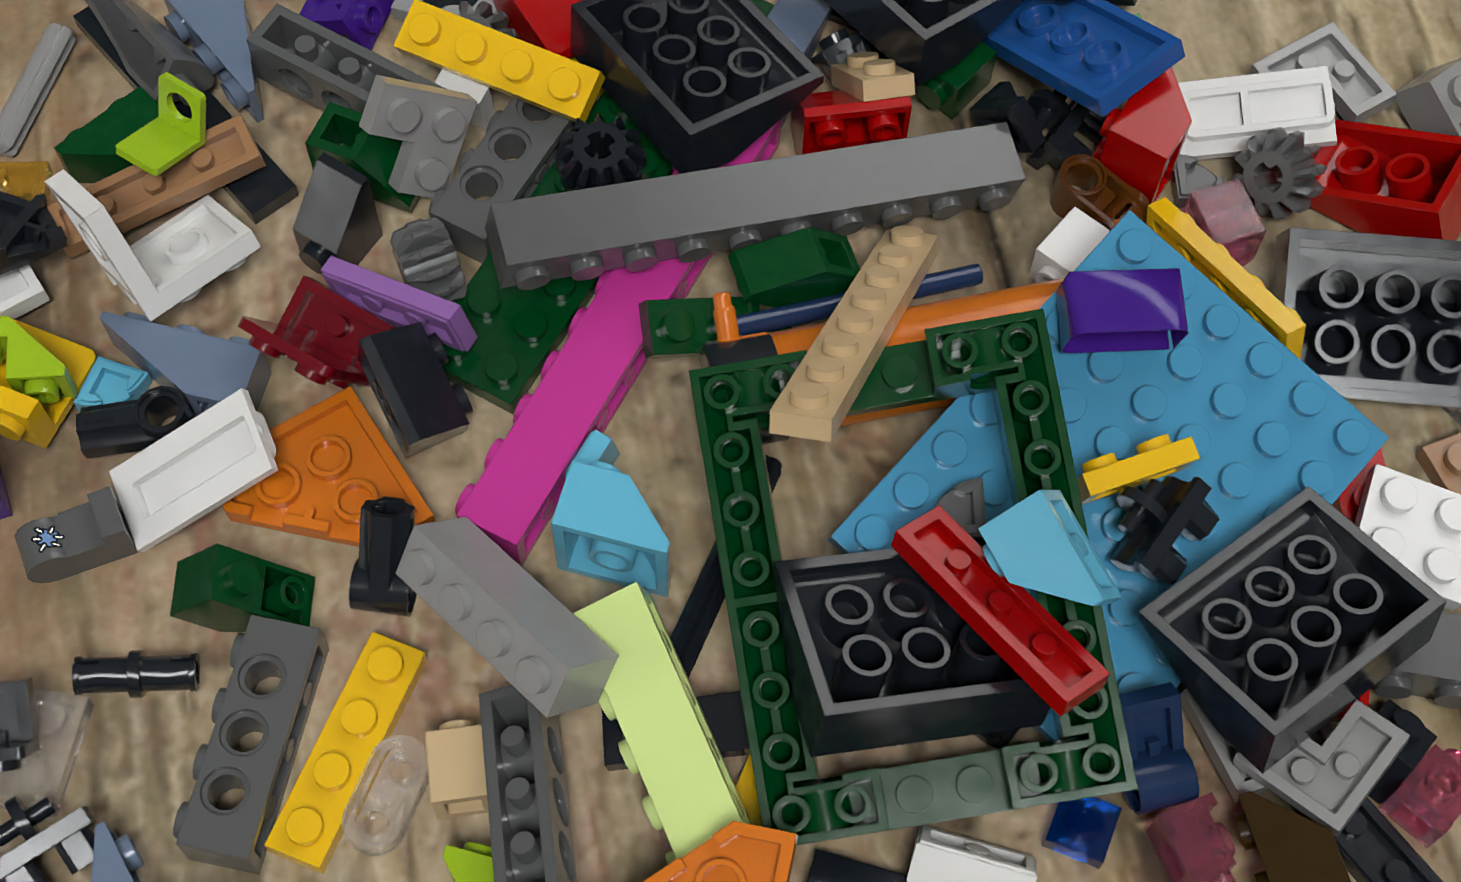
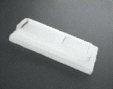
M1328 66L1178 83L1192 119L1180 152L1182 155L1191 156L1198 160L1237 156L1239 152L1249 150L1247 141L1252 136L1258 134L1266 135L1268 130L1277 127L1285 128L1287 134L1297 130L1305 132L1304 147L1312 144L1321 147L1337 145L1334 119L1335 103L1333 101Z
M239 389L109 471L137 551L145 552L278 471L274 460L276 456L275 444L262 413L255 410L248 390Z

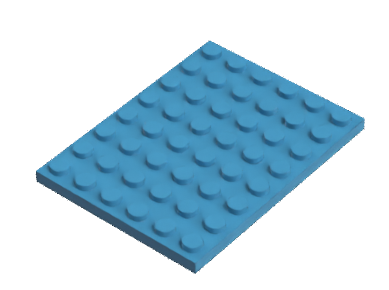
M1129 210L1074 271L1179 268L1189 334L1173 349L1171 332L1168 330L1169 350L1064 353L1061 351L1057 290L1039 309H1044L1077 478L1084 473L1081 465L1097 457L1115 453L1117 460L1121 461L1138 455L1135 446L1152 438L1169 434L1173 443L1192 436L1200 459L1183 471L1168 476H1173L1190 482L1193 477H1200L1212 488L1205 500L1220 520L1211 533L1201 541L1188 540L1182 533L1178 536L1172 546L1187 559V567L1176 581L1178 583L1308 486L1332 505L1389 437ZM992 391L958 397L829 537L828 541L842 554L892 549L891 543L896 530L932 510L945 493L961 482L975 478H983L986 523L1013 507ZM1167 476L1157 480L1163 483ZM1148 483L1142 484L1134 488L1143 491V489L1146 487ZM1119 493L1082 505L1089 541L1122 598L1111 604L1102 605L1119 695L1172 682L1177 687L1181 683V679L1137 618L1138 612L1176 583L1172 585L1156 583L1141 572L1120 570L1109 560L1126 535L1118 528L1119 523L1127 513L1117 502ZM1023 587L1030 594L1029 588ZM1050 708L1043 724L1033 728L1048 741L1058 740L1052 708Z

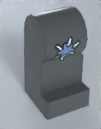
M110 486L87 494L89 499L87 503L60 512L55 517L33 520L24 524L16 531L14 535L28 580L35 583H50L138 553L122 507Z

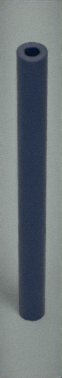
M971 264L926 274L913 299L980 285L983 282V271L979 264ZM846 292L736 316L739 334L745 336L770 332L828 319Z

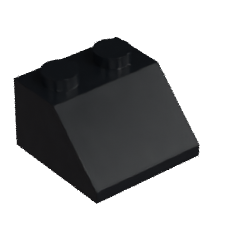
M421 322L359 339L357 360L405 459L467 431L470 423L466 416L473 413V408L462 385L456 383L451 386L442 367L449 363V359L442 342L435 332L427 335Z

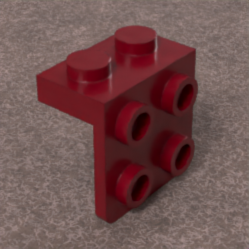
M307 276L302 277L278 324L248 316H243L238 324L239 328L252 335L249 341L252 347L277 359L282 354L298 362L294 370L315 383L325 385L328 381L343 389L349 387L351 383L370 387L357 360L359 339L371 334L399 328L319 281Z

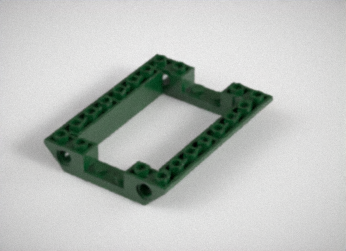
M1044 309L928 328L924 330V340L884 348L846 417L992 391L1013 506L1038 490H1060L1088 538ZM803 350L689 370L762 827L795 833L798 835L797 845L1138 789L1102 605L1090 606L1033 589H1029L1030 595L1110 672L1102 689L1060 717L1052 709L1058 740L1006 746L998 750L884 769L874 768L820 779L816 757H810L793 702L773 575L774 562L783 561L762 437V431L769 430L770 409L807 351Z

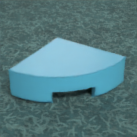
M98 356L73 403L80 412L81 407L137 400L147 391L153 380L149 372Z
M595 429L594 432L590 433L573 461L584 464L600 461L613 465L620 453L611 438ZM570 466L568 467L567 471L565 472V474H566V475H565V478H567V475H568Z

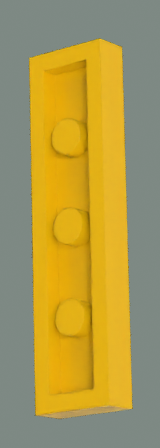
M420 0L413 1L393 45L400 53L438 68H443L576 122L577 117L586 122L605 80V76L599 70Z
M1166 197L1149 204L1146 225L1300 359L1306 324L1298 313L1279 301L1266 289L1263 282L1257 276L1251 275L1230 256L1228 250L1222 244L1213 241L1196 225L1189 214L1180 211Z
M375 632L371 633L264 844L268 852L321 874L324 873L428 661L425 652Z

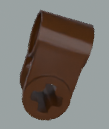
M1076 154L1065 159L1050 194L1052 210L1059 217L1064 219L1075 206L1110 231L1114 228V221L1122 219L1129 210L1146 224L1147 208L1151 204L1142 192L1129 186L1107 169L1098 159L1086 154ZM1071 185L1079 186L1085 191L1077 190Z

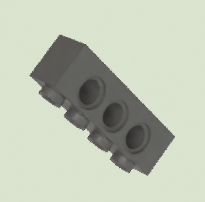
M278 3L246 40L258 78L322 111L325 110L330 101L363 113L376 75L446 89Z
M596 97V100H595V102H594L592 108L594 107V105H595L596 102H597V97ZM512 98L503 111L498 110L494 113L488 123L484 138L476 149L471 148L464 154L460 161L457 175L447 188L442 187L436 192L429 207L430 218L436 217L444 223L456 251L480 263L484 262L491 252L485 230L491 204L529 198L555 162L554 155L556 154V149L560 148L559 138L562 131L574 132V124L576 122L516 98ZM535 120H544L541 122H534ZM511 157H517V158H518V159H516V160H511V161L505 160V159L511 158ZM481 196H491V198L486 200L476 199Z
M251 615L246 632L237 634L230 654V666L233 668L228 686L227 688H220L214 699L211 718L215 726L209 744H202L194 760L193 779L196 780L190 802L184 801L180 805L174 821L173 835L177 838L176 845L189 860L260 874L267 852L264 844L276 823L329 652L320 629ZM268 677L281 678L279 686L273 692L266 695L254 694L256 686L263 679ZM251 732L263 733V738L256 748L247 752L236 751L237 743L244 735ZM231 789L245 790L242 801L235 808L230 810L217 809L219 799L225 792Z
M513 685L480 693L479 703L494 882H577L559 716L555 715L546 718Z

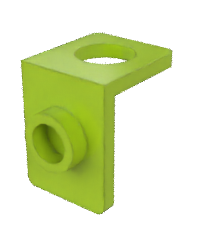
M168 72L158 77L159 117L116 144L117 155L153 176L160 175L206 143L205 94ZM173 93L181 95L188 102L192 111V118L183 116L177 110L172 99Z

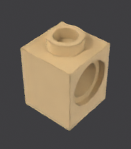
M453 720L441 724L439 730L425 732L430 800L437 819L489 813L481 725H475L470 720Z

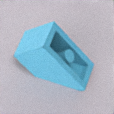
M1038 490L978 528L986 542L983 546L986 560L999 576L1006 577L1011 584L1090 606L1111 604L1122 598L1060 490Z

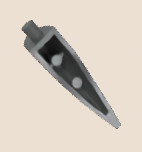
M85 0L117 50L127 72L157 103L158 77L165 72L170 73L201 92H205L213 86L215 78L210 69L183 42L132 0ZM173 93V102L182 101L184 105L189 106L188 102L181 95Z

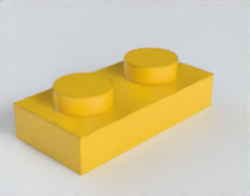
M1169 434L1161 435L1135 446L1138 455L1118 461L1115 453H1109L1082 464L1081 467L1084 473L1077 478L1082 505L1121 492L1123 487L1129 486L1134 488L1148 483L1150 479L1157 480L1183 471L1200 459L1192 436L1172 443Z

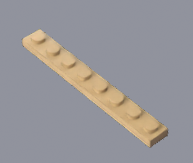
M901 225L885 230L770 409L769 433L832 442L937 257L939 235L923 233L921 228L910 225Z

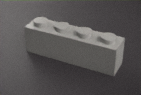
M467 517L414 525L396 574L546 718L598 703L619 657L614 650Z

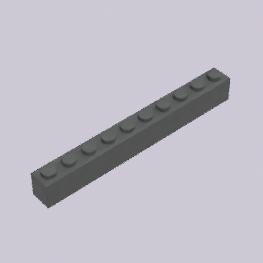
M1003 122L492 203L485 230L500 288L517 286L521 290H532L546 285L550 280L572 276L574 280L584 281L600 276L605 270L626 267V270L631 272L642 271L653 267L658 261L679 258V261L684 263L695 262L707 257L711 252L729 249L733 252L734 250L806 227L847 236L869 225L883 223V226L886 228H894L904 225L916 217L932 215L933 219H946L960 213L963 209L980 207L982 211H993L1011 202L1012 196L1025 181L1026 177L1008 124Z

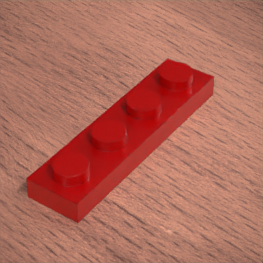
M940 505L896 530L891 547L1060 717L1104 687L1110 672L1022 586L1011 584L1006 577L999 576L986 560L983 548Z

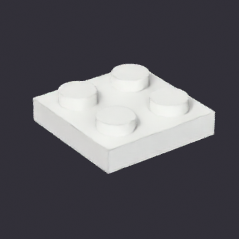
M1375 464L1367 473L1354 524L1447 601L1444 609L1453 612L1461 605V495L1385 466Z

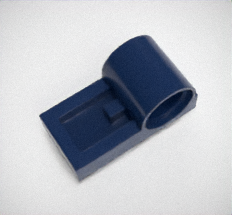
M1172 682L1120 694L1138 788L1122 792V797L1129 808L1135 814L1141 815L1198 800L1199 782L1190 755L1184 748L1181 694Z

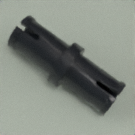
M131 650L128 656L83 658L82 656H76L72 666V686L75 695L128 692L130 698H143L147 691H198V684L200 683L198 653H191L190 655L145 656L143 650Z

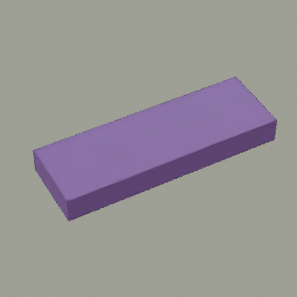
M331 256L321 268L322 276L331 289L396 326L402 327L421 322L427 335L435 332L442 344L462 352H468L478 338L459 304Z

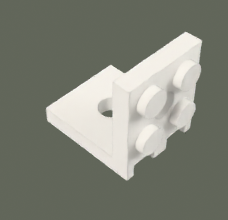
M64 169L45 181L109 281L114 286L118 284L125 297L133 305L138 304L149 321H153L176 304L191 300L201 291L204 285L222 273L240 267L246 261L247 256L261 248L252 230L209 195H206L129 246L105 207Z

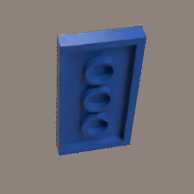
M1024 0L982 41L997 51L996 56L1102 117L1119 107L1124 101L1185 57L1181 39L1106 0H1071L1070 2Z

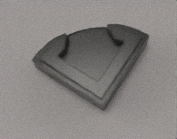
M1180 154L1171 176L1174 205L1177 208L1227 207L1231 196L1224 179L1220 175L1216 177L1208 169L1197 164L1198 159Z
M975 478L961 482L939 499L933 509L940 505L973 539H982L983 537L978 528L986 524L983 478Z

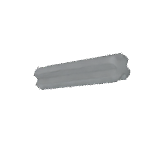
M50 23L42 34L0 113V155L12 158L20 148L75 43V37L72 35V30L69 27Z

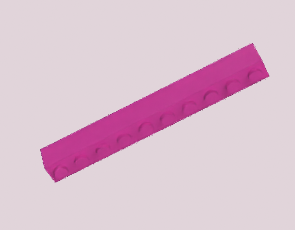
M782 119L733 161L720 167L770 160L780 145ZM672 167V175L680 174L674 167ZM714 252L695 262L684 263L680 262L679 258L658 261L653 267L642 271L631 272L626 270V267L605 270L599 276L595 287L596 296L587 309L581 307L574 315L568 330V340L561 351L553 350L546 359L541 371L542 381L533 395L525 394L518 403L513 415L514 425L506 438L496 439L490 447L484 462L486 469L476 485L470 483L462 491L455 507L457 518L467 517L522 567L555 513L566 481L565 472L592 431L594 432L596 429L602 434L604 433L648 359H645L639 303L645 300L686 299Z

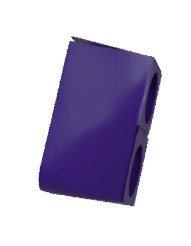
M1179 268L1071 271L1067 274L1056 292L1061 351L1064 353L1169 350L1168 330L1171 332L1173 349L1189 334Z

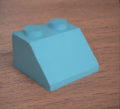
M572 461L551 522L558 569L626 587L637 582L649 593L668 597L671 588L670 542L631 477L621 473L618 468L605 462L593 461L589 464Z

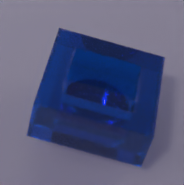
M1097 797L1059 802L1056 804L1042 846L1099 869L1104 863L1122 807Z

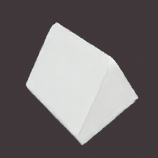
M926 825L918 827L908 869L907 882L1037 881V859L1032 855Z

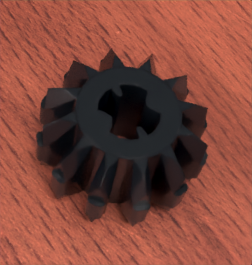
M598 112L594 123L587 124L577 117L574 124V132L562 131L559 138L560 148L556 149L554 159L555 167L560 173V182L565 191L642 180V170L647 165L646 151L641 146V136L637 128L626 130L625 122H623L621 116L611 123H605L604 118Z

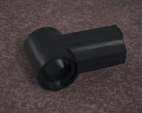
M158 386L149 389L137 400L81 407L80 413L76 414V432L79 437L81 451L88 459L142 451L196 416L176 389L169 386ZM176 416L169 424L160 426L167 418Z
M384 496L380 499L366 500L361 507L359 558L354 564L349 588V605L351 609L410 617L413 612L417 594L396 574L413 530L415 506L407 504L404 499Z

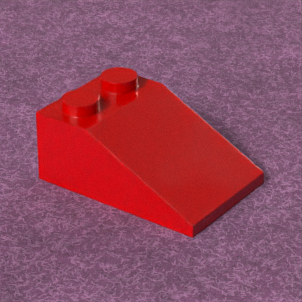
M1335 119L1337 145L1321 147L1318 154L1313 157L1315 164H1323L1328 168L1324 174L1315 176L1325 189L1321 195L1313 198L1310 197L1312 203L1310 208L1360 233L1456 241L1461 232V136Z

